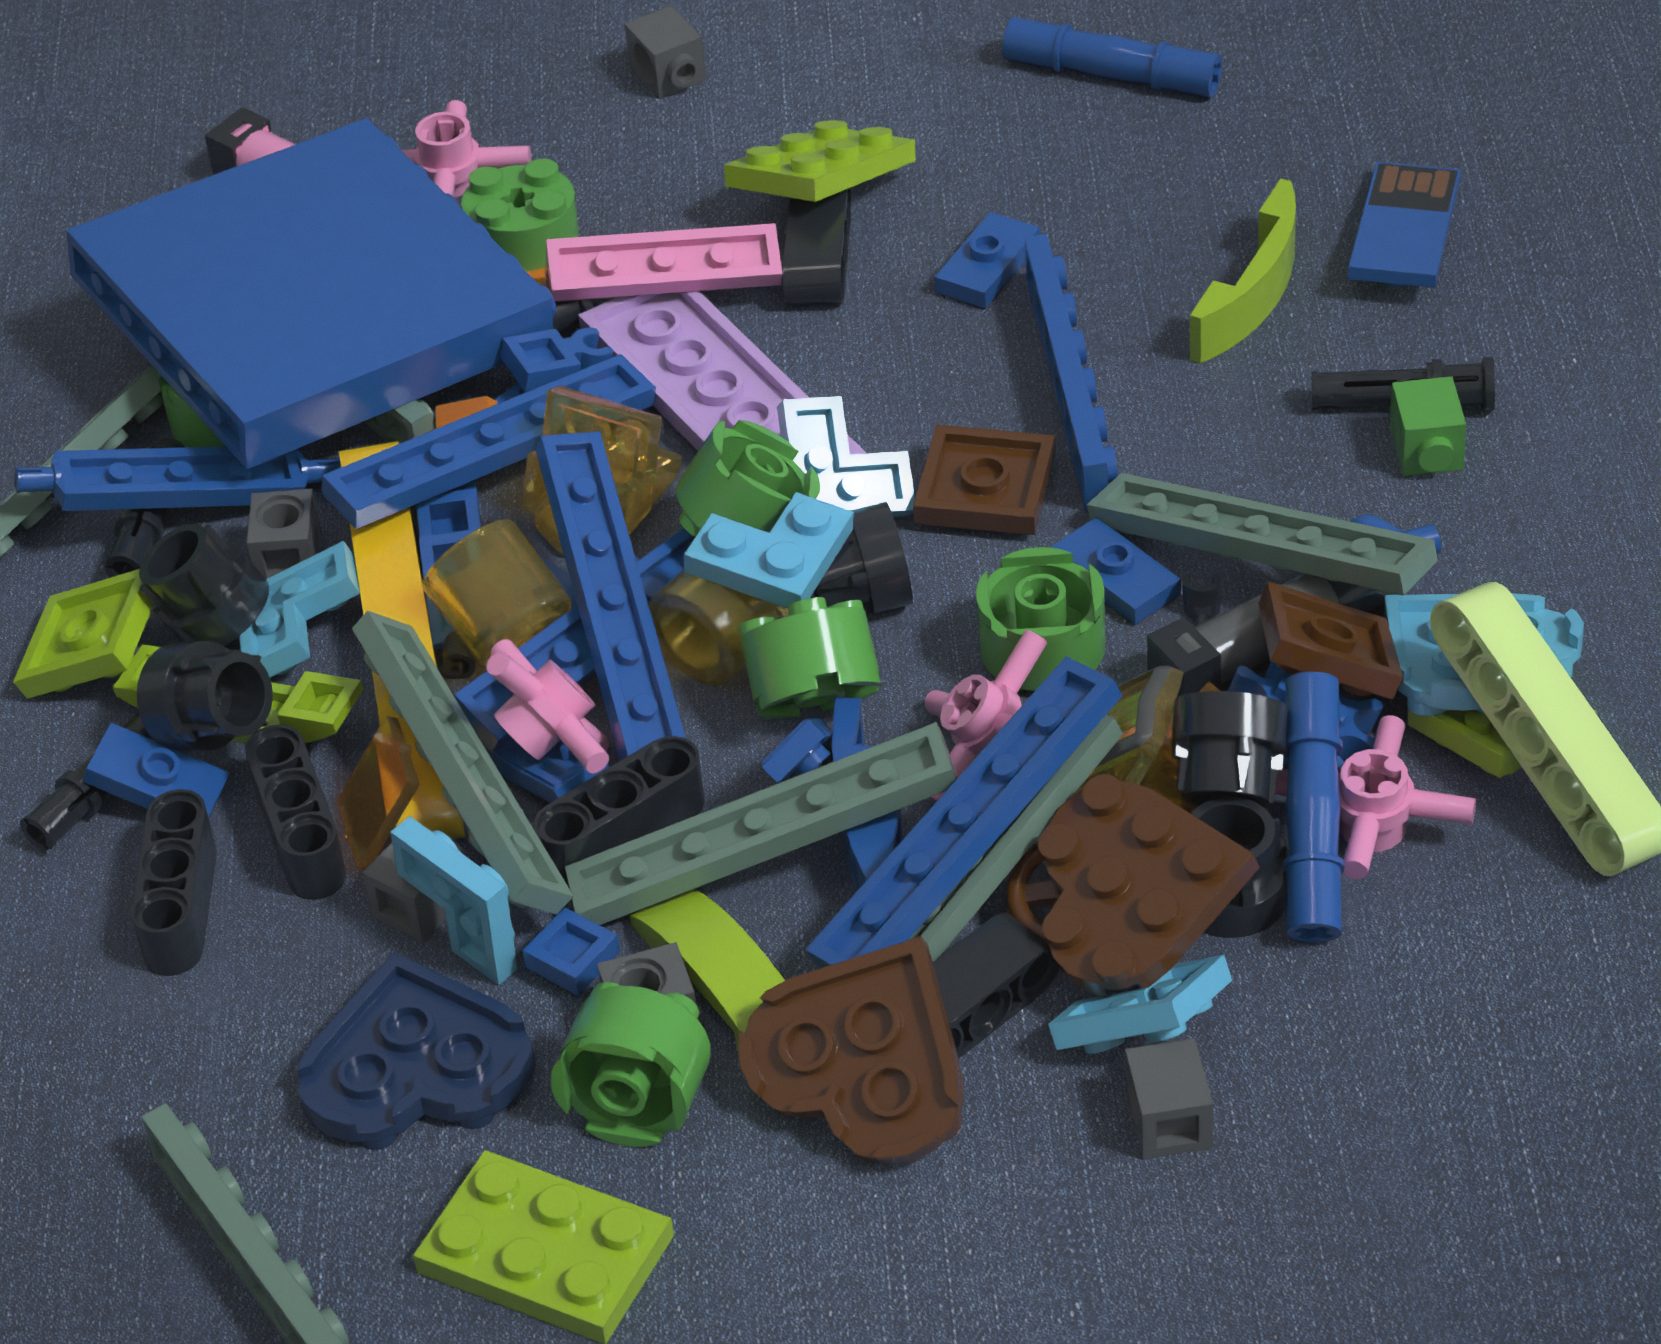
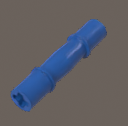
M1012 17L1007 24L1003 38V56L1006 60L1054 68L1056 72L1060 73L1067 68L1108 79L1151 84L1152 89L1157 91L1167 89L1213 98L1217 92L1222 74V56L1220 54L1172 46L1169 42L1161 41L1159 45H1154L1117 35L1077 31L1073 29L1071 24L1067 23L1057 25Z
M1302 672L1288 677L1285 681V704L1288 707L1286 751L1284 755L1289 757L1286 796L1289 857L1283 861V871H1286L1287 936L1300 942L1322 943L1335 940L1342 935L1341 874L1344 872V860L1338 856L1340 794L1337 757L1343 752V742L1340 739L1339 680L1328 673Z

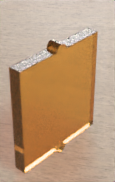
M386 715L336 800L345 828L343 839L349 842L356 868L365 870L376 859L390 836V832L396 826L420 786L410 756L412 745L406 744L399 719Z

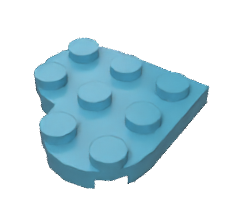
M1511 593L1571 678L1573 663L1581 657L1583 647L1584 622L1577 611L1571 608L1563 615L1560 612L1545 609V597ZM1458 594L1385 595L1384 618L1388 620L1389 630L1403 675L1398 691L1407 696V708L1414 714L1434 716L1443 713L1446 709L1461 711L1475 709L1485 714L1437 645L1431 631L1430 614L1433 607L1439 602Z

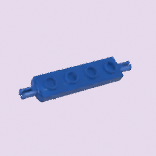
M227 447L55 451L51 467H15L14 487L16 493L52 491L55 498L61 504L62 511L251 505L252 493L306 489L307 484L322 483V475L341 468L340 458L306 460L298 449L249 469H246Z

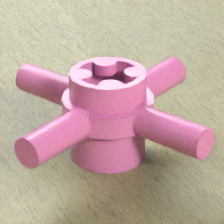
M458 100L448 102L445 112L429 115L418 123L415 129L417 149L401 150L412 162L421 165L428 177L445 194H451L453 197L463 195L465 189L469 186V175L477 168L485 166L501 168L511 165H527L531 161L530 146L479 147L478 143L471 136L470 124L466 118L467 107Z
M1025 630L995 681H989L982 675H971L959 682L950 693L933 690L926 696L924 703L926 711L940 717L942 726L951 732L955 746L949 755L957 778L1022 706L1017 692L1047 645V641L1038 634ZM945 792L929 797L928 799L933 803H936Z
M503 639L497 642L491 650V657L487 662V671L514 693L494 713V717L524 750L537 760H541L562 740L589 773H597L603 770L609 761V756L606 753L609 747V739L603 732L584 718L595 706L591 698L552 660H548L536 671L511 640Z
M1387 715L1380 719L1373 748L1357 752L1346 759L1338 776L1340 833L1348 843L1343 859V873L1352 879H1363L1368 875L1373 852L1392 849L1402 841L1406 833V821L1409 816L1472 825L1474 821L1476 798L1414 789V784L1408 775V769L1403 760L1398 757L1405 723L1396 716ZM1282 769L1281 772H1277L1275 795L1287 796L1288 769Z

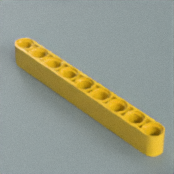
M399 441L339 451L341 467L398 445ZM410 507L357 529L350 524L363 615L368 610L412 626L437 667ZM372 671L396 827L411 816L432 832L439 830L453 839L465 838L461 814L443 796L441 789L444 785L433 766L424 760L416 750V737L406 720L393 710L389 703V698L391 697L380 676Z

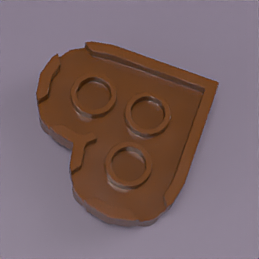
M1097 775L1085 784L1083 790L1059 807L1050 824L1039 837L1038 848L1045 860L1048 873L1056 887L1062 892L1052 910L1045 917L1042 931L1049 942L1052 956L1060 970L1076 987L1097 996H1107L1105 989L1122 990L1139 983L1142 989L1148 988L1175 966L1260 867L1252 852L1154 790L1130 781L1120 782L1113 775Z
M921 936L781 982L761 995L760 999L763 1002L751 1014L745 1033L740 1031L738 1037L739 1066L750 1089L784 1117H797L800 1119L826 1117L833 1134L866 1162H878L885 1165L914 1162L938 1149L943 1142L952 1139L960 1130L962 1124L960 1112L964 1103L963 1074L928 943Z

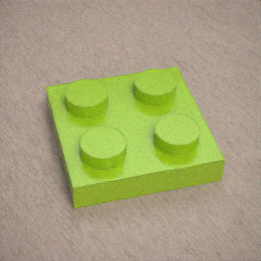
M140 569L49 596L13 681L27 699L53 691L62 692L74 685L98 678L115 677L128 670L154 605L140 589L144 584L139 576Z

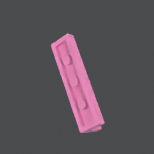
M775 223L546 239L545 281L546 287L550 288L555 301L781 285L782 266Z

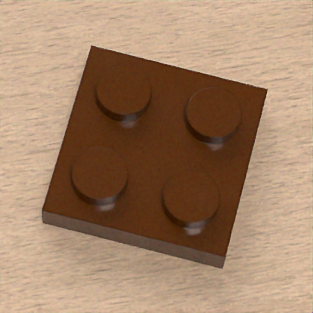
M936 424L913 504L914 524L1035 535L1056 454L1055 435Z
M1269 581L1267 582L1258 604L1271 662H1275L1280 669L1291 675L1302 672L1331 674L1339 680L1341 688L1358 696L1365 697L1374 693L1390 699L1394 698L1403 675L1386 618Z

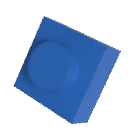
M564 907L522 951L527 969L579 996L599 975L597 963L614 959L620 953L617 934Z

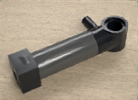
M1305 573L1282 584V586L1383 618L1385 595H1398L1387 594L1376 589L1341 581H1329L1323 577ZM1262 594L1195 627L1183 617L1147 635V671L1158 666L1171 667V671L1159 693L1172 706L1174 699L1184 694L1221 691V685L1233 679L1239 666H1246L1252 670L1270 661L1258 604ZM1152 673L1147 675L1148 680L1151 677Z

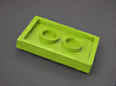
M821 121L814 124L813 131L783 135L779 144L749 148L746 150L745 157L724 164L725 187L816 202L916 161L915 139L893 136L892 130L885 127H870L858 131L848 129V124L844 121Z
M484 1150L414 1253L413 1258L416 1271L421 1275L597 1342L607 1344L674 1237L672 1218Z

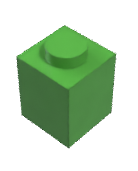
M1453 377L1393 382L1390 430L1403 476L1464 470L1466 422Z

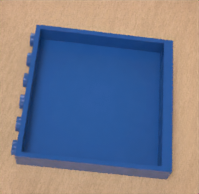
M368 118L66 230L71 277L246 469L502 365L504 362L500 358V351L504 337L553 329V317L556 315L555 300L549 289L545 285H539L521 267L514 255L507 254L490 237L482 224H476L459 207L451 194H445L428 177L421 165L412 162L398 148L395 140L380 131Z

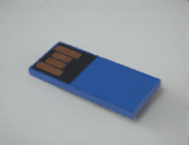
M1376 162L1348 266V279L1382 282L1391 287L1412 285L1435 288L1460 185L1461 169Z

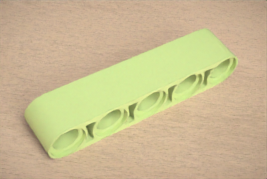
M1487 582L1436 604L1430 614V626L1437 645L1591 867L1604 876H1614L1661 854L1660 804L1510 591L1497 582Z

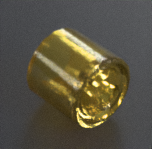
M509 519L489 523L462 538L431 566L423 579V590L478 664L486 668L487 662L491 657V650L497 642L508 639L519 648L571 609V596L517 525Z
M684 569L662 587L648 603L660 648L666 658L682 673L699 683L712 686L728 683L746 666L740 643L739 624L761 617H774L777 620L789 616L787 608L685 573Z

